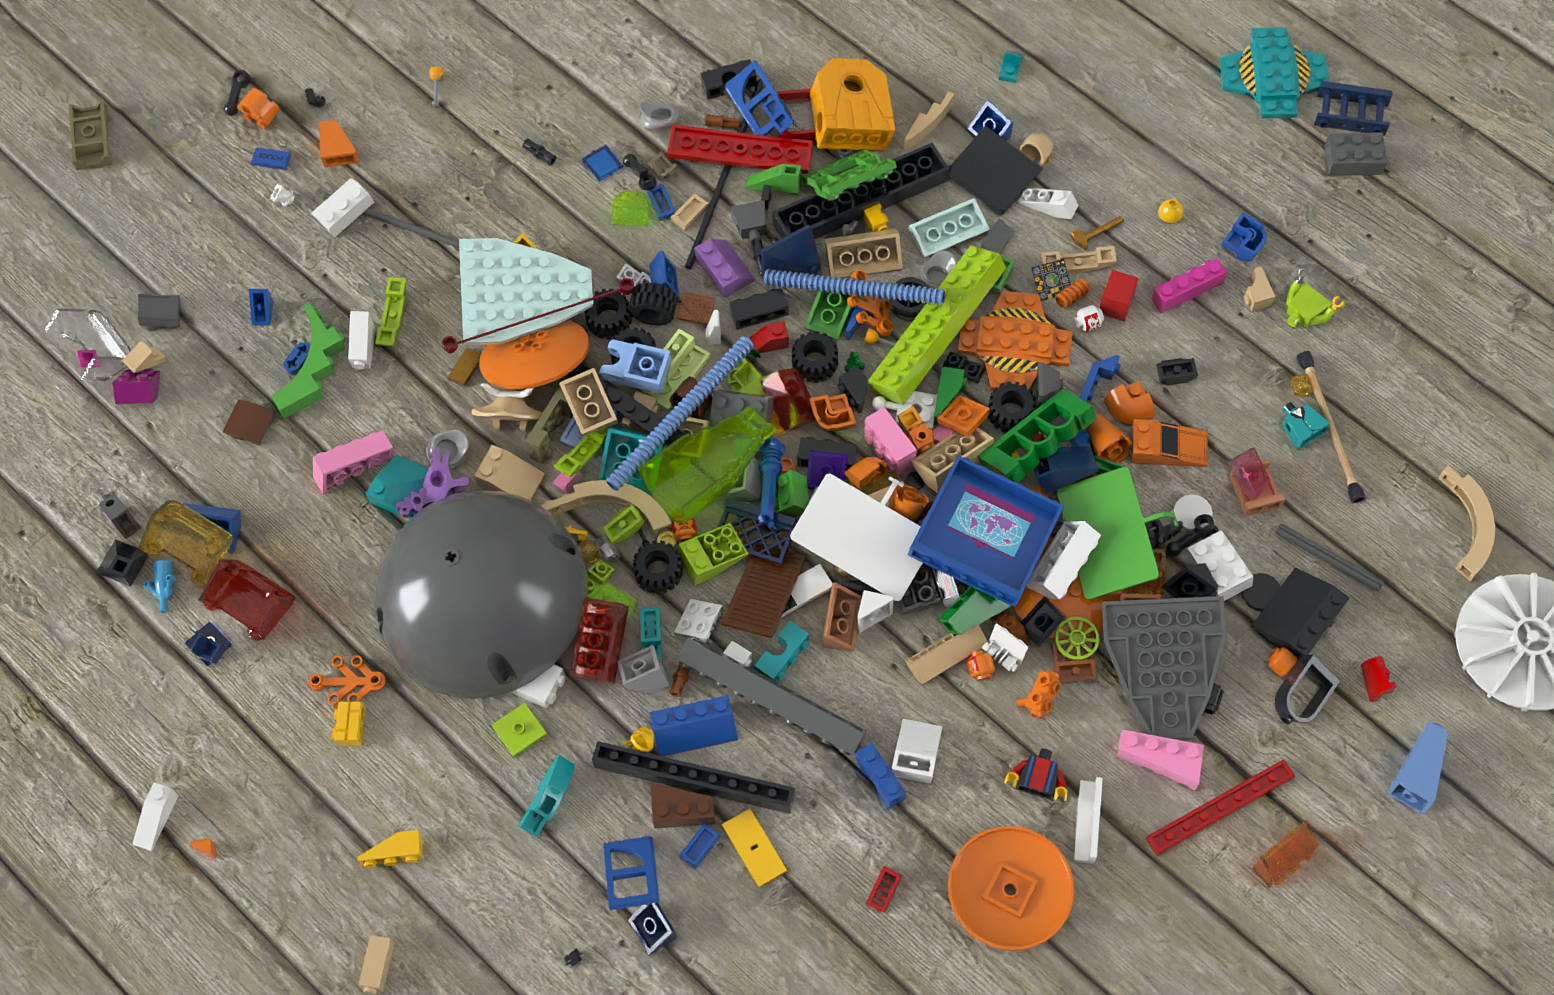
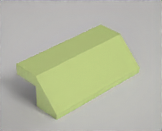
M680 329L677 330L664 347V350L670 351L672 363L662 394L640 389L644 394L657 398L658 406L668 412L675 406V404L671 405L670 396L689 376L695 378L711 357L709 352L695 345L693 336Z

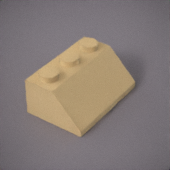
M595 368L559 383L582 435L602 431L618 424Z

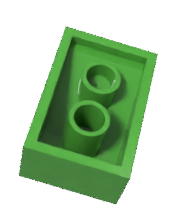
M819 290L805 327L813 331H819L821 334L824 332L827 336L839 340L855 308L847 304V298L852 295H848V293L843 294L842 292L840 294L837 292L832 293L831 291L828 293L826 290L821 292Z

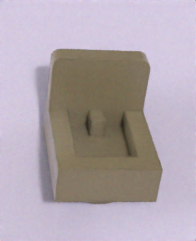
M662 151L647 163L660 180L665 176L667 179L675 173L674 169L678 166L676 163L672 164Z

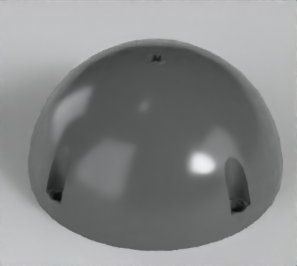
M476 490L449 495L431 503L410 518L397 532L388 546L380 565L376 583V613L379 622V632L383 636L390 653L402 669L418 683L435 692L451 697L470 699L506 694L538 678L552 667L568 648L578 631L585 611L588 594L586 566L575 539L564 525L542 506L524 497L502 491ZM513 676L511 681L506 682L508 677Z

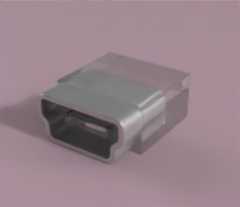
M601 535L595 540L606 560L616 562L620 558L616 545L608 537Z

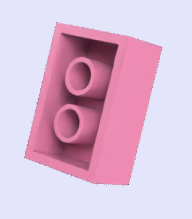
M885 407L866 417L864 439L875 448L874 451L877 457L883 459L888 464V471L897 478L914 468L911 460L916 458L917 449Z

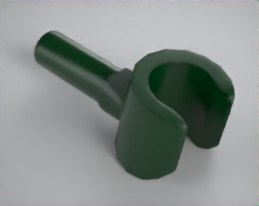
M753 348L749 354H746L752 363H757L756 357L761 358L756 348Z

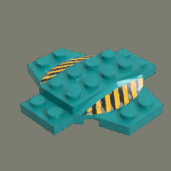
M1287 27L1252 28V43L1245 50L1220 57L1222 90L1240 95H1245L1246 93L1252 95L1254 101L1260 105L1261 118H1297L1296 102L1303 93L1316 92L1321 81L1329 82L1326 56L1299 49L1290 42V37L1287 35Z

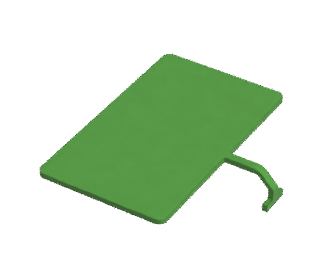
M1128 467L1100 474L1057 490L1059 503L1064 506L1062 510L1064 521H1085L1101 535L1097 546L1089 553L1087 562L1078 571L1083 593L1087 600L1149 582L1159 577L1158 567L1145 523L1164 517L1172 518L1175 527L1178 526L1174 510L1171 512H1160L1143 518Z

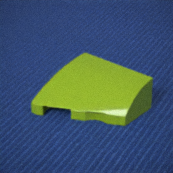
M746 357L742 358L743 360L728 374L727 379L732 391L738 392L763 377Z

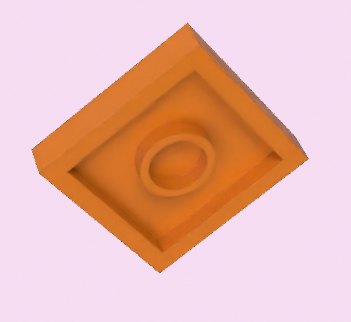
M958 395L940 414L937 421L938 424L969 437L990 415V408Z

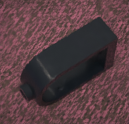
M1301 655L1275 695L1276 711L1280 716V720L1285 724L1290 725L1291 722H1309L1313 720L1340 682L1314 655ZM1308 672L1321 686L1298 717L1292 711L1290 697L1304 674Z

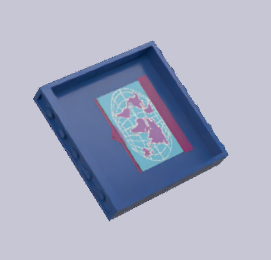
M958 455L907 555L1016 607L1064 506L1056 500L1042 496L1037 491H1032L1020 483H1015L1001 474L990 471L985 466H980L971 462L968 458Z

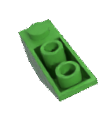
M781 164L752 174L748 177L746 189L763 190L764 185H770L771 192L799 193L801 165Z

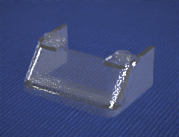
M59 308L56 310L44 331L46 333H61L68 343L81 344L85 350H96L97 357L92 358L80 378L81 381H107L128 367L123 362V359L132 349L105 314L97 310Z

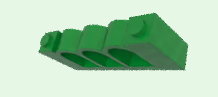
M1061 389L980 453L978 458L981 465L996 474H1001L1007 479L1018 483L1025 477L1026 473L1033 471L1038 466L1039 458L1053 455L1060 446L1059 442L1073 439L1080 429H1086L1097 420L1093 406L1066 389ZM1058 416L1068 421L1060 426L1049 424ZM1038 432L1047 436L1045 440L1040 442L1029 440ZM1019 447L1027 452L1025 456L1020 458L1009 456Z

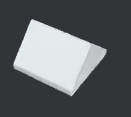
M864 590L858 612L857 631L859 633L893 614L894 599L892 596Z

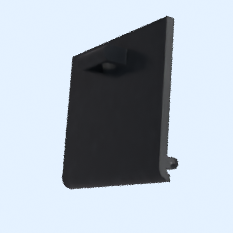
M986 126L951 165H948L949 177L1000 215H1003L1043 170L1041 166Z

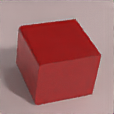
M1112 270L1100 303V309L1104 316L1125 322L1136 292L1138 277Z

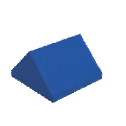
M987 100L967 128L977 136L986 126L1007 141L1012 135L1013 122L993 103Z
M660 251L649 265L651 283L661 284L672 289L677 294L678 299H680L676 267L666 254Z

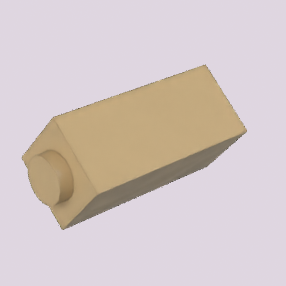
M370 935L358 984L364 990V993L376 995V992L383 993L394 942L391 938Z

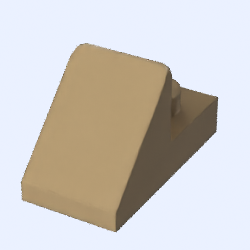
M140 341L123 359V362L133 373L164 363L166 356L156 346L148 347L143 341Z

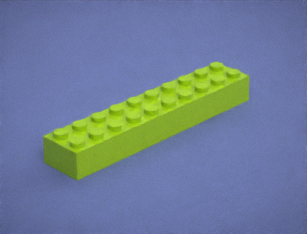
M972 245L968 248L938 288L945 291L943 305L941 306L939 303L936 305L926 303L867 381L875 395L902 405L905 404L1005 271L1006 266L999 253Z

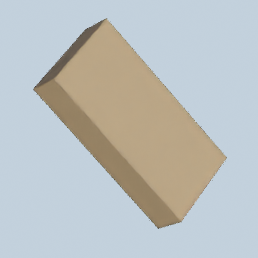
M694 193L672 215L671 220L686 230L708 208V202Z

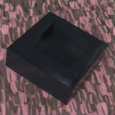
M764 185L761 201L764 200L765 210H768L770 205V185Z

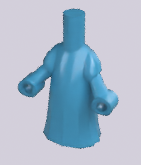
M172 560L153 562L155 586L151 581L143 583L144 588H148L153 592L155 598L160 600V612L162 613L168 612V599L173 593L172 585L176 581V576L173 575L174 561Z

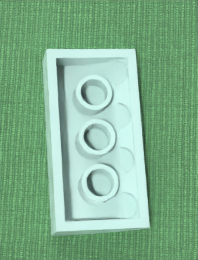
M975 198L913 223L908 228L914 243L924 258L990 230Z

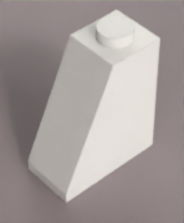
M366 311L350 312L348 359L352 368L358 370L371 368L376 328L371 315Z

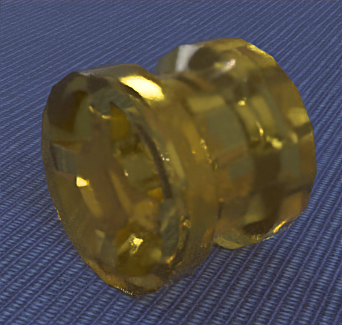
M1300 374L1291 378L1290 383L1294 386L1293 393L1295 396H1304L1312 392L1313 389L1308 383L1310 379L1307 374Z
M586 539L580 543L579 549L584 561L587 563L596 561L599 557L597 543L592 539Z

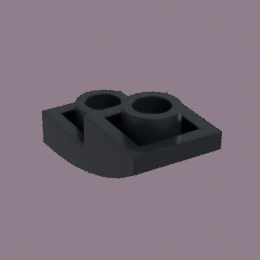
M954 352L949 353L942 367L964 370V377H967L968 381L977 384L986 370L985 365L969 361L967 356Z

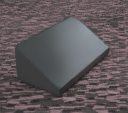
M998 219L982 242L981 248L1000 254L1014 234V231L1003 220Z

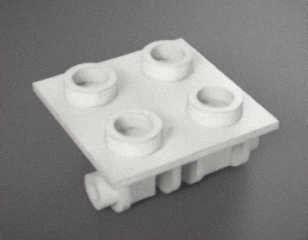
M690 599L674 633L699 638L704 643L708 642L711 635L710 631H714L713 626L717 625V621L722 615V605Z
M996 623L988 643L986 642L982 649L984 653H989L992 657L995 655V661L1001 656L998 663H1002V666L1008 671L1012 670L1015 672L1016 669L1020 668L1028 646L1022 640L1009 633L1006 628Z

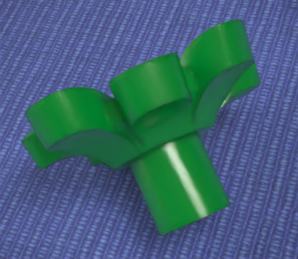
M851 351L850 358L847 359L848 365L844 367V371H850L857 366L860 370H863L865 363L859 359V353Z

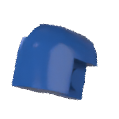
M1242 213L1234 223L1230 233L1223 240L1221 246L1237 254L1236 259L1245 262L1252 261L1267 240V234L1263 228L1264 225L1247 214Z

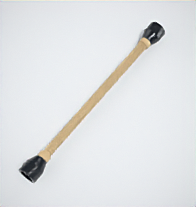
M1310 351L1301 352L1297 355V360L1311 382L1310 384L1323 418L1330 423L1328 426L1329 434L1346 475L1350 501L1353 504L1362 502L1366 499L1364 490L1357 483L1356 478H1354L1315 375L1313 356Z

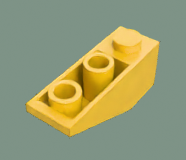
M419 830L397 832L358 856V862L364 868H375L379 864L393 866L397 862L403 861L405 863H416L418 860L423 859L422 834Z

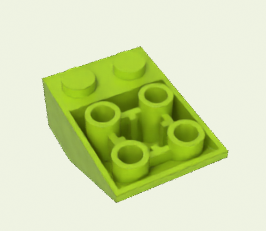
M731 523L684 541L678 546V554L681 556L682 565L694 586L714 578L748 555Z

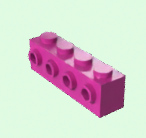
M1218 258L1212 261L1208 260L1198 268H1191L1181 276L1177 275L1166 283L1158 284L1154 288L1151 300L1160 313H1163L1223 284L1227 271Z

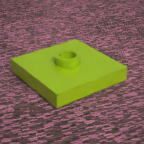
M525 703L491 725L514 758L547 736L546 731Z

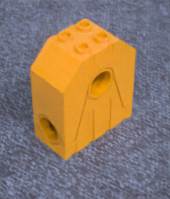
M832 58L818 71L810 91L818 149L886 151L895 132L886 74L866 59Z

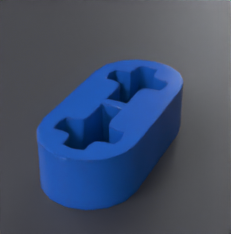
M302 342L296 345L284 361V367L288 374L297 375L303 367L310 349L308 343Z

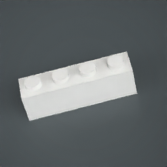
M1085 521L1064 522L1034 568L1026 587L1050 599H1061L1068 591V586L1076 579L1077 572L1087 562L1089 553L1097 546L1101 535Z

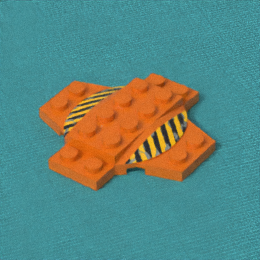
M1002 291L991 313L984 317L981 316L980 320L968 319L960 329L957 354L973 355L979 361L982 360L985 363L990 391H994L996 387L999 388L1002 383L1007 385V382L1010 381L1012 384L1019 382L1021 386L1025 384L1028 390L1031 389L1036 380L1039 362H1043L1048 366L1069 367L1073 331L1054 329L1055 325H1052L1045 319L1039 295Z

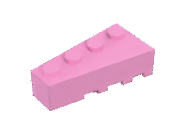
M382 430L373 432L361 439H354L348 444L336 446L327 452H320L313 457V478L322 494L329 492L327 488L335 484L338 487L344 484V479L350 476L357 477L361 475L365 468L372 469L393 458V446Z
M1122 730L1117 757L1140 767L1148 768L1153 773L1164 775L1170 778L1171 781L1178 784L1182 783L1195 791L1200 779L1204 745Z

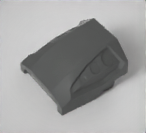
M926 566L919 568L900 600L903 614L911 613L936 603H943L932 567Z

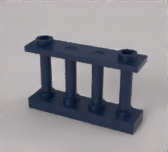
M1321 81L1317 97L1323 98L1322 113H1317L1314 126L1362 133H1383V136H1385L1390 123L1383 122L1384 106H1389L1393 91ZM1331 99L1341 100L1340 115L1329 114ZM1348 101L1359 103L1358 118L1347 117ZM1366 104L1377 105L1376 121L1365 119Z

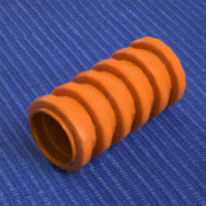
M1078 279L1073 285H1069L1068 288L1061 291L1060 294H1056L1057 304L1064 309L1067 308L1076 299H1080L1081 296L1090 291L1089 285L1085 280Z

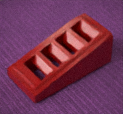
M883 866L866 904L885 913L903 875ZM887 874L895 878V882L883 878L884 875ZM881 881L892 886L891 890L881 886ZM877 889L887 893L888 897L886 898L876 893ZM876 897L884 901V905L873 901V898Z

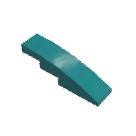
M641 608L640 630L642 650L654 645L663 665L660 608Z

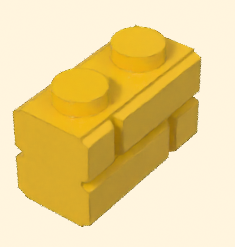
M338 702V708L334 709L336 727L332 728V739L338 746H362L365 706L362 702Z

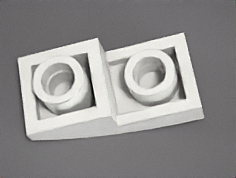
M628 264L624 265L615 278L618 282L624 278H630L633 280L634 286L645 282L651 283L649 275L643 271L639 273Z

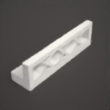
M1096 777L1095 782L1080 780L1073 862L1094 864L1097 858L1103 778Z

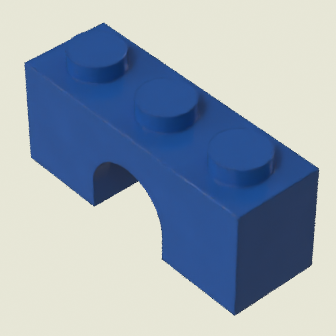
M873 743L855 753L856 763L864 775L871 778L877 789L878 796L888 810L905 800L906 791Z

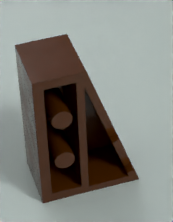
M651 782L652 818L655 829L697 826L704 823L706 825L716 824L713 797Z

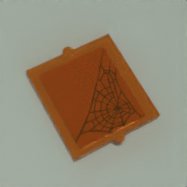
M684 292L682 302L679 303L680 309L677 319L708 325L711 314H713L715 298Z

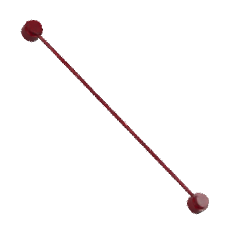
M624 278L620 281L619 289L607 292L538 316H534L457 342V339L455 337L447 336L442 340L443 350L447 353H454L458 348V344L479 337H483L558 311H562L619 291L624 295H630L634 291V282L630 278Z

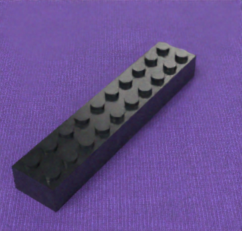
M932 142L892 159L895 161L897 168L893 169V172L888 174V177L885 179L861 182L854 189H844V193L839 194V197L834 200L825 199L814 193L772 211L773 225L780 237L784 238L809 224L814 239H817L842 228L845 224L849 225L852 220L858 221L864 218V210L880 203L882 206L881 210L949 181V167Z

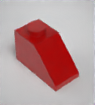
M785 321L767 324L749 337L759 354L789 348V336Z

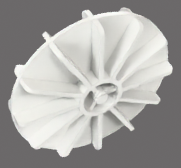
M1533 572L1531 575L1497 576L1476 589L1466 600L1459 613L1454 637L1456 638L1457 650L1463 663L1462 669L1467 671L1472 679L1488 693L1487 697L1489 698L1493 696L1501 702L1521 708V711L1524 712L1528 710L1554 709V581L1539 577L1537 573Z

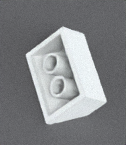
M350 178L311 214L335 238L369 208L374 201L357 181Z

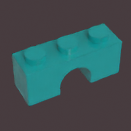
M791 621L788 622L778 635V641L786 648V651L778 656L765 651L754 665L755 671L776 682L783 680L788 667H792L797 662L799 653L801 651L804 652L810 644L809 633Z

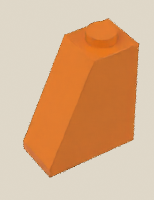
M337 120L319 122L320 157L324 167L359 163L355 148Z

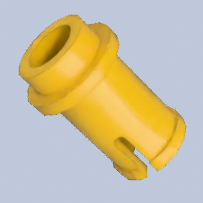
M570 525L569 527L565 526L569 533H578L580 541L586 543L588 531L575 529Z

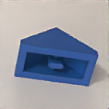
M249 289L252 325H271L274 301L269 290Z

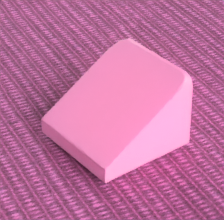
M939 425L933 430V442L935 444L939 443L954 433V431Z

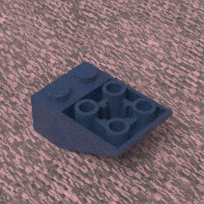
M1090 446L1060 447L1053 455L1039 458V464L1034 469L1036 479L1045 495L1099 471Z

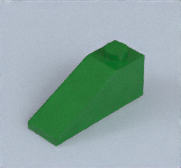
M942 367L933 425H938L937 418L958 395H961L962 388L966 389L967 377H964V370Z

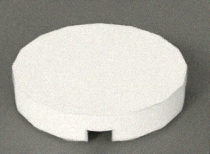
M1193 494L1183 496L1174 506L1177 522L1182 521V529L1189 532L1195 528L1194 520L1197 516L1202 514L1212 516L1213 513L1211 505L1206 499ZM1203 523L1200 527L1203 528L1209 525V523Z

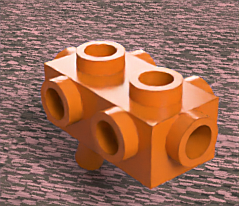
M1040 670L1032 691L1028 694V698L1017 699V706H1025L1029 710L1030 715L1037 719H1041V717L1046 718L1052 709L1054 697L1058 695L1060 690L1059 674L1053 671L1044 672Z

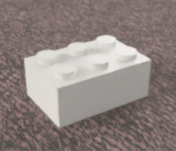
M1222 530L1187 548V559L1191 564L1206 563L1218 586V590L1212 594L1213 597L1223 596L1225 601L1252 586L1253 575Z

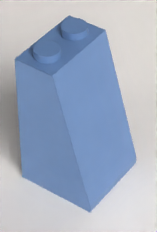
M1428 722L1419 734L1387 791V794L1423 815L1436 800L1448 731L1444 730L1443 726L1438 723Z

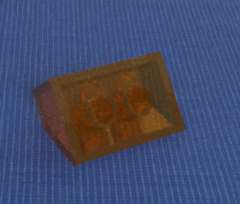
M1305 820L1259 857L1252 869L1269 888L1273 884L1276 886L1280 885L1286 879L1285 875L1289 871L1293 874L1302 866L1300 863L1304 859L1309 861L1317 854L1315 850L1319 843L1309 822Z

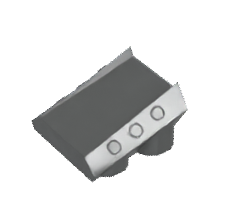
M139 294L137 317L139 325L145 326L148 331H156L159 326H164L166 329L180 327V296Z

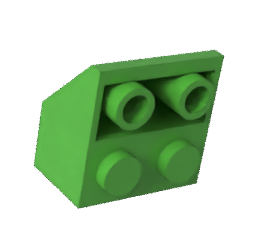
M793 470L777 476L774 512L789 517H797L803 514L809 504L807 476Z

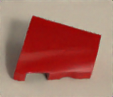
M1382 656L1371 658L1361 664L1370 702H1376L1383 694H1391L1395 690L1396 684L1395 682H1389L1390 671L1386 667Z

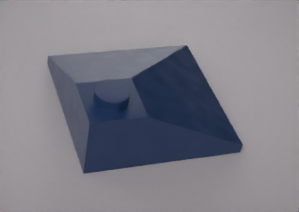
M809 224L761 249L763 280L767 269L771 271H787V273L790 271L793 274L798 272V274L804 273V275L806 273L809 275L816 274L821 270L820 257Z

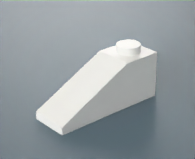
M153 783L144 801L133 841L134 846L153 851L179 796L172 788Z

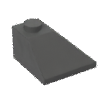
M1039 362L1035 380L1036 409L1063 389V379H1060V372L1043 362Z

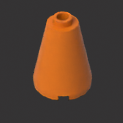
M1095 414L1097 420L1089 425L1087 430L1090 434L1096 457L1114 463L1121 462L1129 455L1128 450L1130 446L1131 448L1133 447L1132 441L1104 416Z
M897 485L890 496L889 508L915 522L928 505L929 499L924 493L922 496L918 494V489L908 485L900 487Z

